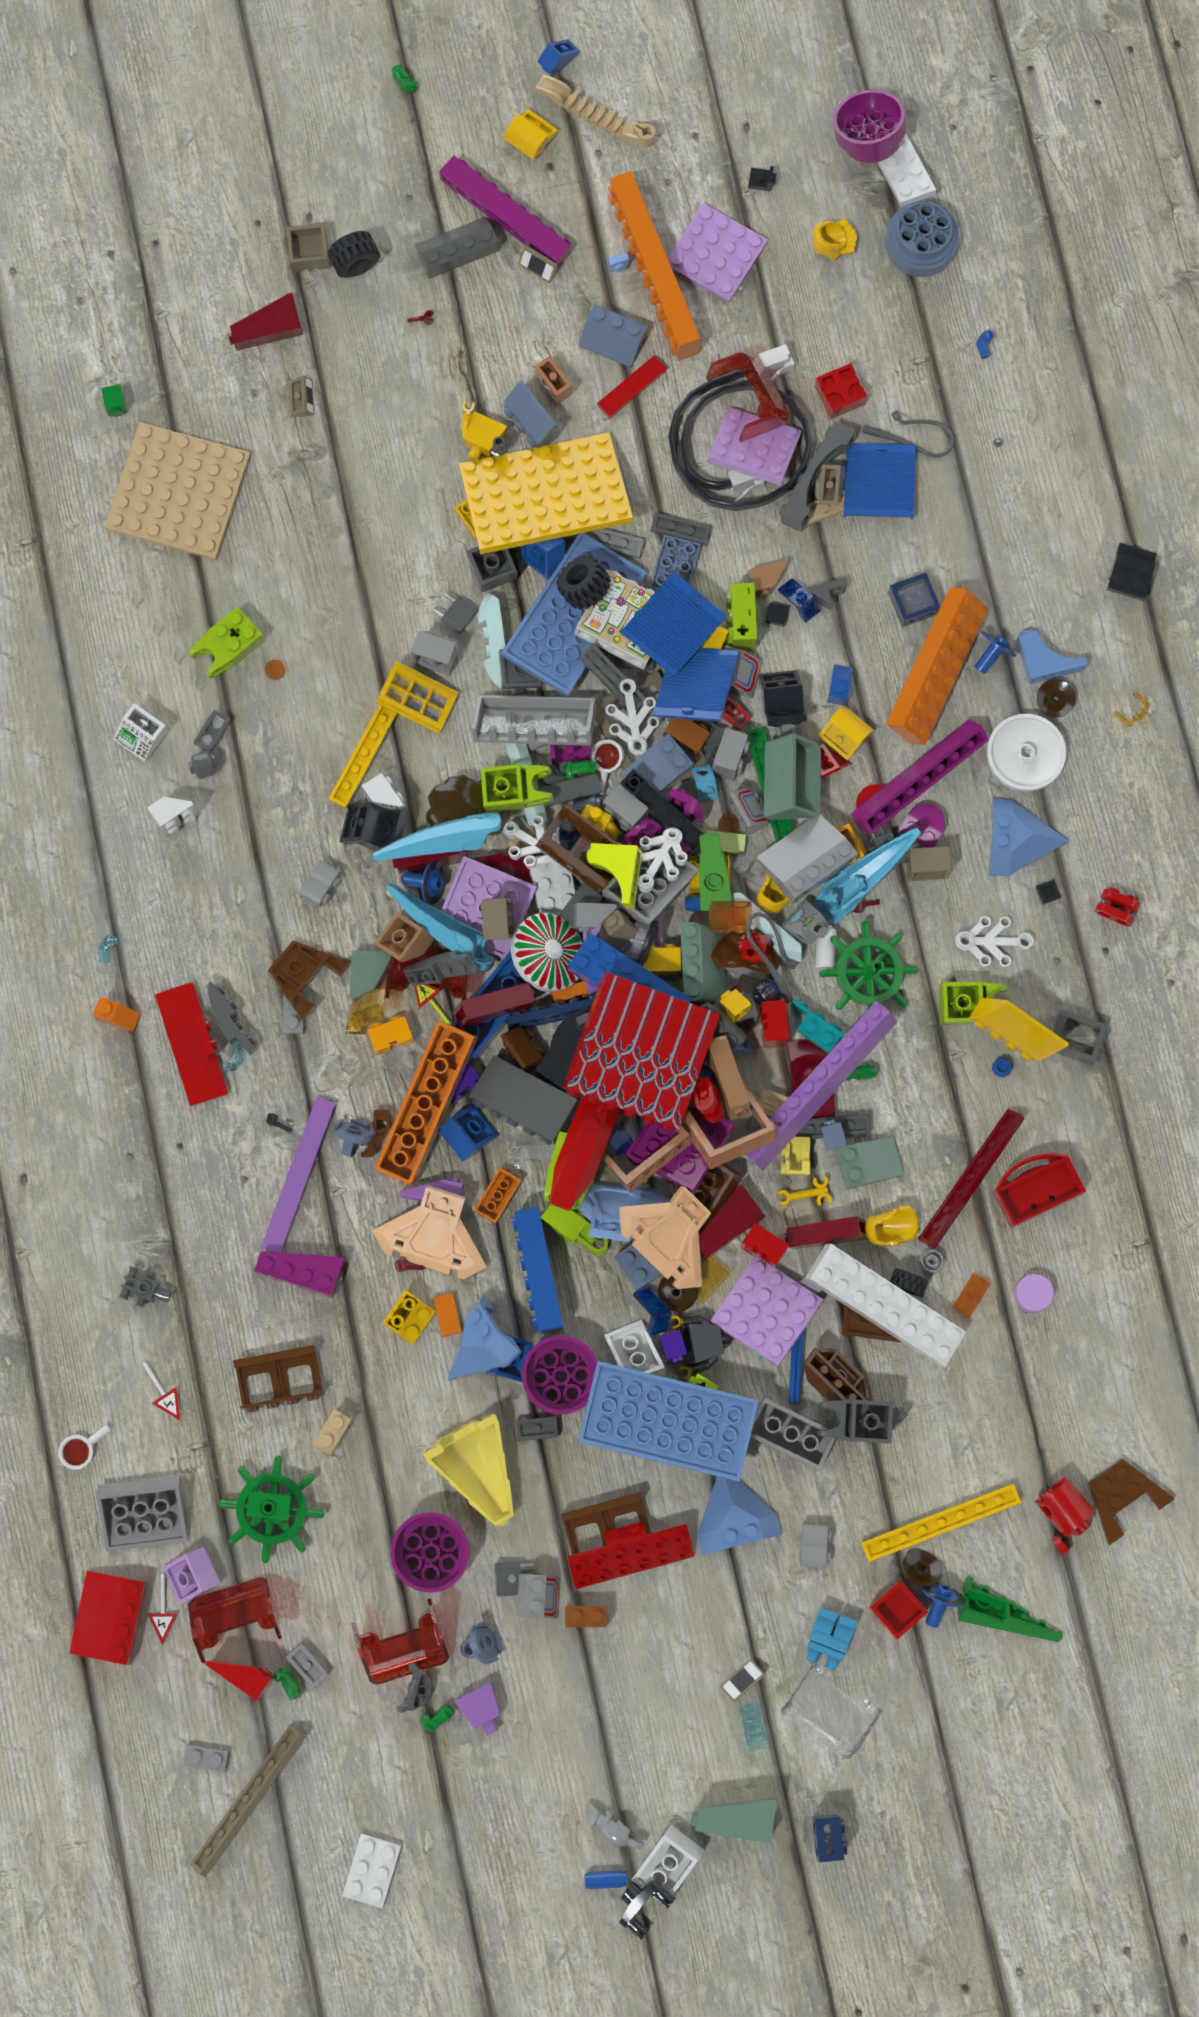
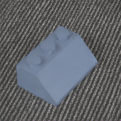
M594 304L586 320L579 346L631 368L646 338L647 326Z
M521 380L504 400L503 411L509 419L513 418L516 422L517 430L520 433L524 432L529 445L532 448L537 447L539 449L557 439V424Z

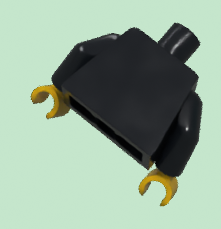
M673 1316L671 1320H679L677 1326L671 1327L675 1330L681 1328L687 1352V1364L691 1365L690 1368L684 1366L679 1369V1371L683 1369L688 1370V1375L682 1377L683 1379L689 1378L692 1373L698 1374L709 1370L718 1361L719 1355L724 1354L723 1346L731 1344L730 1335L727 1333L721 1334L718 1325H713L710 1320L701 1316H689L683 1319Z

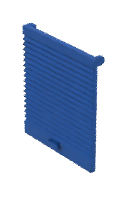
M854 443L848 454H846L843 517H904L913 520L916 445Z
M673 571L620 632L675 678L683 666L727 618V615Z
M699 648L675 678L665 670L656 706L652 714L653 717L721 722L737 660H740L739 651Z

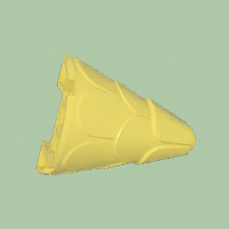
M488 1414L481 1417L482 1421L473 1420L444 1435L432 1443V1449L428 1447L422 1454L426 1461L448 1480L449 1484L462 1494L473 1508L494 1526L499 1525V1527L508 1524L510 1518L514 1516L510 1480L507 1479L505 1453L502 1447L499 1421L495 1414Z

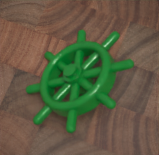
M862 921V938L853 941L847 946L836 936L830 937V942L841 953L837 958L835 969H822L819 975L821 977H836L837 984L844 994L835 1005L837 1010H842L849 1000L857 1004L866 1005L869 1009L876 1001L881 1004L890 998L894 999L901 1007H907L908 1002L897 991L902 983L903 974H916L918 967L902 966L901 959L894 949L902 939L900 933L895 934L887 943L881 939L870 937L869 923ZM863 947L864 961L853 951ZM871 947L881 951L873 961ZM886 957L891 967H884L883 961ZM848 958L858 968H846ZM879 975H892L890 985ZM847 976H859V978L851 986ZM865 982L867 996L857 992ZM874 982L885 992L875 996Z

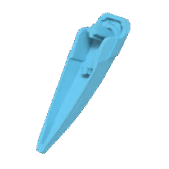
M488 812L440 823L407 835L374 852L372 857L373 860L382 861L427 854L477 850L487 843V835L489 833L500 830V816L496 812Z
M918 828L906 832L840 871L839 875L829 880L821 888L820 894L813 903L814 908L821 913L828 922V925H836L851 913L897 866L919 838L921 832Z
M392 883L388 884L387 889L403 909L437 941L451 951L458 950L460 954L469 953L478 969L487 972L493 968L495 958L486 952L485 944L487 940H484L481 931L445 914L401 887Z

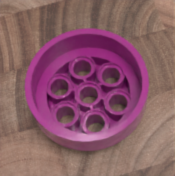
M864 90L848 96L837 106L833 115L835 139L838 145L856 161L876 163L887 159L897 150L899 143L906 133V116L902 102L895 95L882 90Z
M569 1336L546 1338L537 1343L524 1360L522 1367L524 1390L531 1402L546 1413L553 1415L573 1414L587 1406L598 1361L592 1350L576 1338ZM569 1353L576 1356V1361L573 1364H567L564 1360L565 1356ZM547 1355L555 1356L556 1361L553 1365L545 1364L544 1358ZM580 1370L585 1371L588 1375L584 1381L576 1379V1373ZM558 1372H565L567 1375L566 1381L558 1382L555 1379ZM538 1373H544L547 1376L546 1381L542 1384L535 1381V1376ZM569 1389H576L578 1391L576 1399L571 1400L567 1397L566 1393ZM549 1390H555L558 1393L556 1400L550 1401L546 1398Z
M434 1512L420 1513L406 1520L396 1531L391 1543V1562L395 1573L407 1586L421 1592H440L456 1584L464 1575L470 1560V1545L464 1530L450 1517ZM430 1526L437 1528L438 1533L434 1538H429L426 1535V1530ZM413 1536L419 1539V1545L416 1548H410L408 1545V1540ZM447 1537L455 1539V1545L451 1549H447L444 1546V1540ZM429 1547H434L437 1550V1555L433 1559H429L426 1556V1550ZM412 1557H416L419 1561V1566L416 1569L408 1567V1560ZM446 1558H453L455 1561L454 1567L450 1570L445 1569L443 1566ZM429 1568H434L437 1572L433 1580H428L425 1576V1572Z

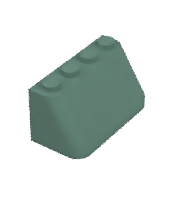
M794 733L766 742L764 818L783 820L817 816L820 813L821 750L819 745L815 741Z
M694 922L680 923L684 994L691 998V1004L699 1007L706 1002L714 1005V1002L721 999L720 996L726 992L725 968L719 967L711 958L713 948L723 938L722 933L717 928Z

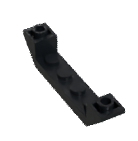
M633 768L620 784L649 808L648 811L667 828L680 830L682 842L690 846L691 850L700 856L699 837L704 835V833L649 785L648 781Z

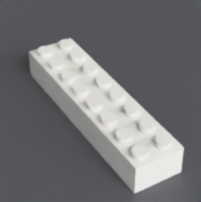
M825 1244L804 1278L938 1366L946 1367L966 1331L833 1244Z

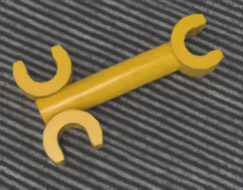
M816 1177L813 1178V1185L816 1187L813 1189L791 1193L786 1190H780L777 1194L785 1195L787 1198L786 1201L779 1203L780 1206H786L792 1200L818 1196L816 1200L818 1206H821V1198L823 1197L828 1199V1204H831L832 1197L828 1194L827 1189L828 1177H823V1184H818Z

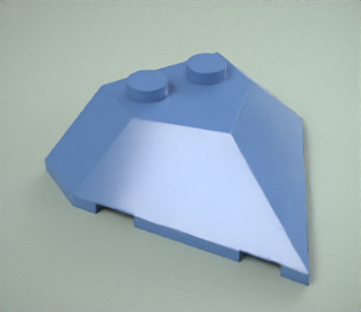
M992 798L991 818H993L992 848L989 856V875L1010 876L1069 842V840L1014 800Z
M482 1296L469 1309L466 1316L462 1335L447 1379L449 1381L455 1380L456 1377H467L490 1371L492 1368L509 1366L522 1352L512 1337L502 1334L490 1315L494 1309L485 1296Z
M721 1477L716 1478L697 1534L702 1555L782 1535L777 1514L744 1484Z

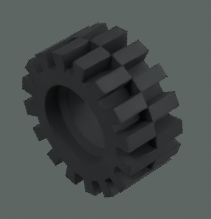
M899 1268L894 1269L890 1279L892 1284L906 1293L917 1297L924 1296L929 1283L927 1279Z

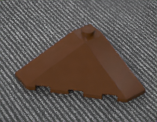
M726 1163L709 1169L695 1193L690 1191L711 1212L710 1216L698 1230L699 1235L736 1190L744 1175ZM673 1183V1189L675 1194L677 1190L680 1188V1186Z

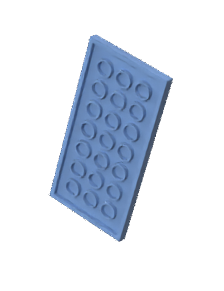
M580 533L501 652L502 657L566 697L586 668L578 657L592 643L574 634L586 609L579 610L578 608H573L557 589L558 585L556 582L559 579L558 575L562 572V568L566 567L567 563L572 562L574 558H580L585 555L586 557L592 556L596 558L606 571L607 569L616 571L627 580H634L638 584L641 583L647 573L585 533Z
M598 1361L578 1442L740 1482L759 1400Z

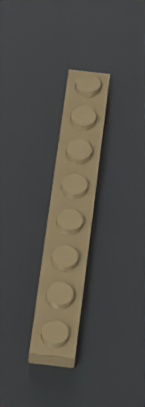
M291 1724L190 1863L200 1875L207 1876L306 1738L305 1735Z

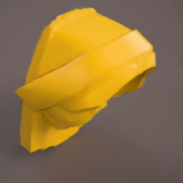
M846 219L836 223L830 220H823L813 228L812 245L816 254L826 255L835 261L839 255L854 253L857 235Z

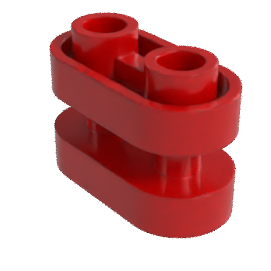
M1113 887L1104 889L1101 898L1105 903H1098L1095 912L1120 925L1131 927L1134 917L1130 913L1138 912L1141 905L1138 899L1132 895L1125 896ZM1112 904L1115 905V906H1117V907H1119V908H1122L1123 911H1121V910H1119V909H1117V908L1112 907Z
M708 1078L698 1079L693 1090L696 1107L708 1122L716 1123L723 1118L725 1113L721 1094Z

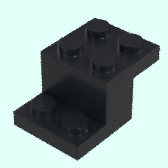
M1120 542L1108 578L1107 590L1144 601L1156 565L1154 562L1157 553Z
M798 671L759 674L763 712L767 725L780 727L783 724L799 725L802 722H807L803 701V687Z
M371 802L348 805L339 842L343 844H359L378 851L401 839L403 827L406 824L407 811L402 809L388 810Z

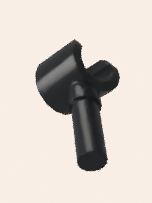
M268 1113L266 1123L269 1126L279 1127L291 1133L292 1128L277 1122L278 1115Z

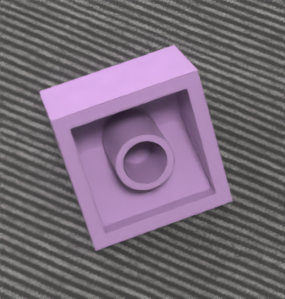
M204 1547L186 1553L163 1567L179 1605L221 1585Z

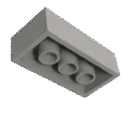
M764 1397L756 1411L750 1439L818 1472L821 1471L835 1438L818 1435V1430L823 1431L828 1428Z

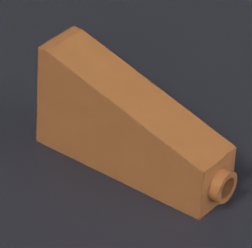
M726 1035L713 1038L707 1050V1065L713 1074L714 1082L721 1094L730 1120L743 1118L750 1115V1102Z

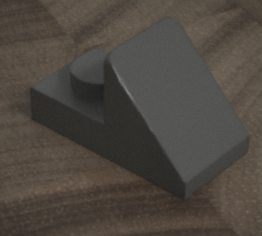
M842 578L808 587L807 597L832 610L833 604L830 595H842L847 588L846 579Z

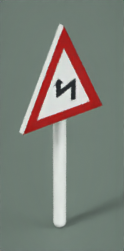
M143 1362V1366L162 1394V1397L151 1404L181 1421L177 1387L165 1393L148 1364Z
M161 1574V1614H148L163 1645L178 1614L165 1613V1574Z

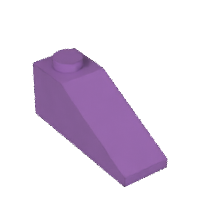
M449 1177L448 1180L443 1179L399 1191V1197L422 1202L427 1185L462 1196L464 1185L460 1183L459 1179Z

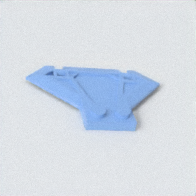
M593 1181L582 1205L577 1210L591 1221L589 1237L630 1242V1236L628 1239H625L621 1235L619 1207L667 1203L670 1199L655 1188L645 1191L641 1190V1187L638 1186L630 1193L620 1184Z

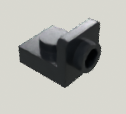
M770 166V170L751 168L748 188L771 191V185H775L777 173H773L774 166Z

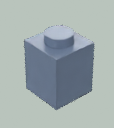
M835 1119L823 1121L824 1125L819 1127L825 1149L829 1151L847 1146L841 1122L835 1121Z

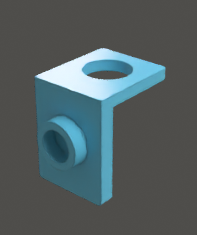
M710 764L691 768L696 783L699 803L718 799L715 776ZM700 771L708 772V774L704 776L697 775V773Z

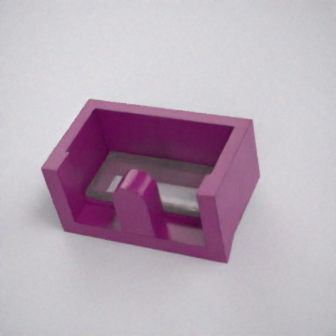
M549 744L552 765L577 759L578 761L591 759L590 745Z

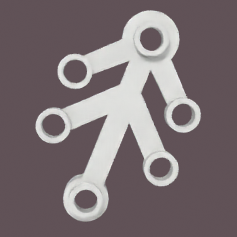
M625 679L620 682L619 690L625 696L628 716L619 711L614 704L607 705L605 713L608 716H614L631 729L632 736L621 730L620 725L616 723L611 724L608 731L611 735H617L627 742L628 749L632 754L641 755L647 750L648 744L646 740L653 729L658 727L659 719L657 717H649L647 719V726L641 734L639 732V725L650 709L655 707L656 701L652 697L645 698L642 708L636 715L632 694L636 689V684L631 679ZM625 683H628L630 685V689L628 691L624 690L623 688ZM648 699L652 700L653 705L651 707H648L646 705V701ZM610 706L615 709L613 714L608 712ZM651 719L656 720L655 726L650 725ZM613 726L618 727L617 733L612 732L611 728ZM635 742H639L641 744V747L639 749H636L634 747Z
M538 815L532 819L537 839L520 830L516 822L505 824L503 831L507 838H519L531 845L520 849L517 846H512L508 851L511 859L517 860L522 856H527L524 859V863L528 869L548 863L561 867L560 864L547 854L538 858L531 855L540 852L544 853L535 846L544 833L543 827L545 822L541 816ZM538 820L541 821L540 824H535L536 821H538ZM558 827L556 833H553L552 839L560 844V830ZM514 851H518L516 855H512ZM533 860L532 864H527L528 861Z
M668 828L663 832L662 836L655 838L645 836L640 839V848L643 850H649L651 846L663 844L661 849L642 854L641 863L652 859L654 861L647 873L639 877L638 889L641 892L647 893L653 889V877L662 862L667 871V878L671 881L678 878L679 871L673 866L668 852L672 847L676 855L675 862L680 866L687 863V854L682 851L679 844L682 841L680 830Z
M982 916L978 924L969 932L962 931L955 938L956 946L962 951L969 950L979 960V965L983 968L990 965L991 958L988 955H984L976 945H983L998 960L1000 967L1007 968L1011 964V958L1004 955L996 946H1018L1021 950H1028L1034 942L1033 937L1028 933H1023L1018 938L996 937L1003 929L1009 928L1011 920L1007 916L1001 917L998 924L984 937L976 936L982 929H987L990 926L991 919L988 916ZM986 919L988 925H983L981 920ZM1006 920L1008 922V925L1003 926L1001 924V921ZM966 938L969 943L963 944L961 940ZM1021 940H1027L1028 945H1022ZM981 959H988V964H983ZM1001 959H1007L1008 964H1002Z

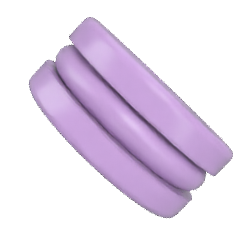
M1039 1274L1025 1276L1018 1282L1015 1288L1017 1304L1024 1311L1030 1313H1038L1045 1310L1054 1298V1289L1051 1282Z

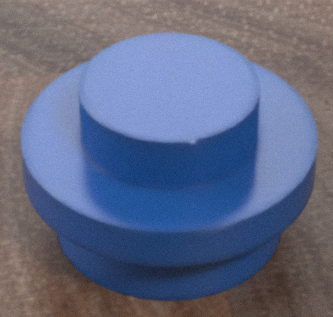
M998 1058L992 1064V1071L997 1077H1007L1012 1071V1064L1007 1058Z

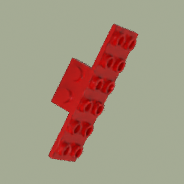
M191 982L155 994L189 1105H198L228 1095L215 1053L218 1047L215 1038L211 1039L209 1032L212 1031L209 1020L204 1018L194 984Z
M642 1521L603 1532L607 1546L570 1555L567 1557L575 1589H580L694 1557V1551L687 1524L646 1534Z

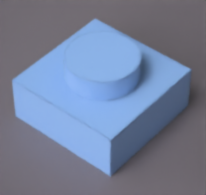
M627 253L608 258V267L611 273L615 271L622 272L629 267Z

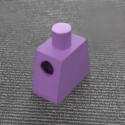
M491 1682L455 1700L456 1705L474 1729L482 1725L487 1736L498 1731L493 1719L501 1714Z

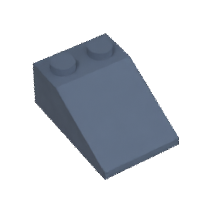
M668 733L620 775L625 778L634 768L660 794L689 772L693 762Z

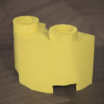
M793 1137L781 1151V1156H785V1161L781 1162V1174L810 1176V1137Z

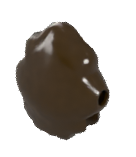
M464 774L457 777H448L444 784L433 787L427 797L430 809L426 813V820L430 826L465 818L470 815L486 813L483 806L482 785Z

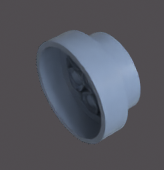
M931 202L911 203L898 210L890 220L885 239L886 251L891 262L902 272L916 277L933 276L942 272L953 261L959 243V230L952 215L941 206ZM910 219L912 223H907L904 220ZM943 223L945 227H940L937 224ZM920 230H926L928 233L923 234ZM903 237H909L911 240L905 241ZM935 241H942L944 244L939 245ZM918 248H924L926 251H919Z

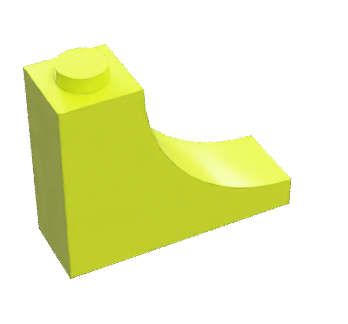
M591 843V848L587 852V861H589L593 868L602 869L614 875L621 888L622 904L627 909H635L642 857L641 849L635 845Z

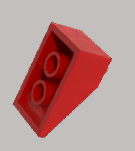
M213 1660L205 1663L206 1666L255 1701L262 1698L274 1680L271 1677L272 1672L264 1666L255 1667Z

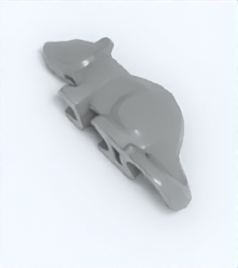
M586 1804L587 1815L590 1821L589 1825L591 1827L596 1826L609 1845L613 1847L630 1846L636 1849L644 1847L645 1843L622 1821L618 1820L616 1822L613 1820L614 1814L607 1810L605 1812L606 1815H603L595 1805Z

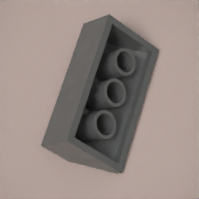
M485 217L414 245L429 279L499 251L498 239L491 224Z

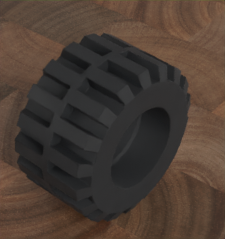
M356 231L341 237L331 245L327 253L337 275L341 278H350L363 274L371 269L381 256L371 234L366 231Z
M585 555L580 558H574L559 573V579L556 582L558 585L557 589L573 608H578L579 610L583 608L588 609L590 606H595L608 593L607 589L610 588L609 583L611 579L596 558L592 556L586 557Z

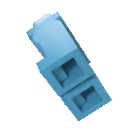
M820 1607L806 1646L808 1648L806 1660L817 1664L821 1653L828 1656L824 1667L835 1671L839 1662L844 1659L858 1621L839 1615L836 1622L837 1613ZM836 1622L833 1634H831L834 1623Z

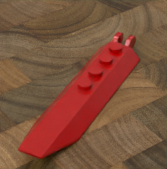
M582 1096L554 1166L550 1196L551 1205L569 1211L591 1184L621 1109L617 1108L616 1111L605 1108V1103L598 1101L597 1104L586 1101V1096Z

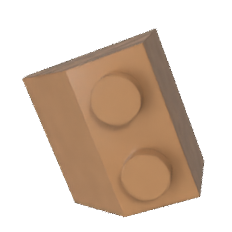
M397 912L374 944L400 962H405L423 955L435 938L422 927Z

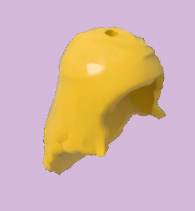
M767 873L765 882L756 899L762 910L766 913L774 914L781 912L790 902Z
M910 1205L899 1206L889 1212L871 1216L865 1223L866 1237L871 1243L879 1246H899L902 1242L913 1240L915 1235L918 1234L919 1228L916 1209Z

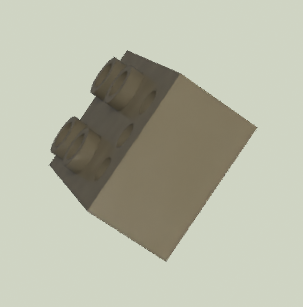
M513 899L482 900L481 913L483 917L482 929L484 940L512 939L515 931Z

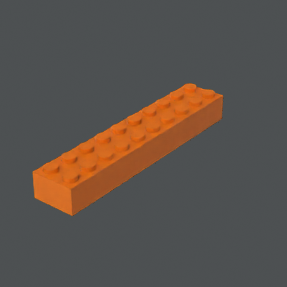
M629 171L610 178V186H608V200L610 205H614L616 209L614 213L617 222H621L623 226L621 231L624 239L628 238L631 256L634 255L637 260L635 261L637 271L643 275L642 283L644 288H648L650 292L649 300L651 305H655L657 309L655 311L657 320L662 322L664 326L662 328L665 339L669 338L672 356L676 355L678 361L695 356L700 352L701 338L633 173Z

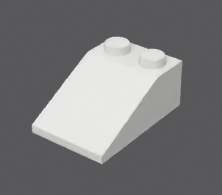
M642 1320L604 1335L617 1366L667 1378L665 1367Z
M670 1825L634 1875L632 1881L643 1888L656 1878L662 1883V1887L673 1895L705 1850L673 1825Z

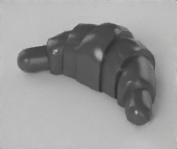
M413 1662L408 1666L412 1672V1678L407 1687V1698L403 1704L397 1707L399 1713L408 1710L413 1711L423 1705L425 1706L432 1693V1679Z

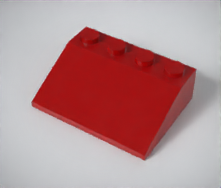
M87 1571L69 1653L130 1665L148 1582Z

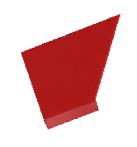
M824 744L819 746L821 750V778L853 764L826 748Z

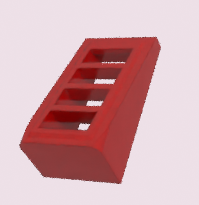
M727 696L724 709L727 705L731 707L727 712L723 711L722 719L741 731L752 715L730 696ZM735 709L737 713L732 718L730 715ZM742 714L744 717L737 723V718Z

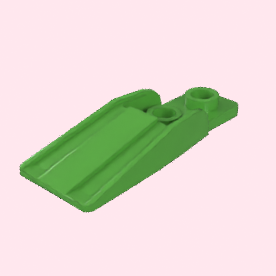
M718 833L700 835L699 886L701 910L732 909L728 870L723 851L721 852L720 836Z

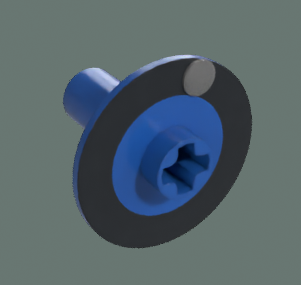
M981 631V634L991 644L974 667L983 674H986L1002 651L1013 657L1017 655L1007 647L1008 641L998 634L994 637L985 631Z
M433 861L426 867L424 874L405 872L402 882L406 886L421 888L424 901L433 905L441 899L445 890V868L441 862Z
M937 1583L930 1587H921L922 1591L929 1598L933 1599L925 1621L931 1627H939L947 1606L961 1607L965 1604L964 1596L945 1584Z

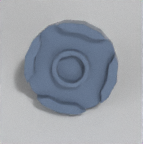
M344 1119L336 1121L333 1132L338 1138L344 1140L342 1154L352 1158L357 1151L358 1144L371 1142L374 1135V1130H370L371 1126L351 1119L350 1123L344 1122Z
M481 1622L471 1627L469 1639L463 1641L460 1647L464 1658H477L481 1663L487 1665L499 1659L498 1654L502 1650L501 1642L497 1632H492L489 1628L491 1626L489 1623ZM469 1644L473 1652L471 1655L468 1652Z

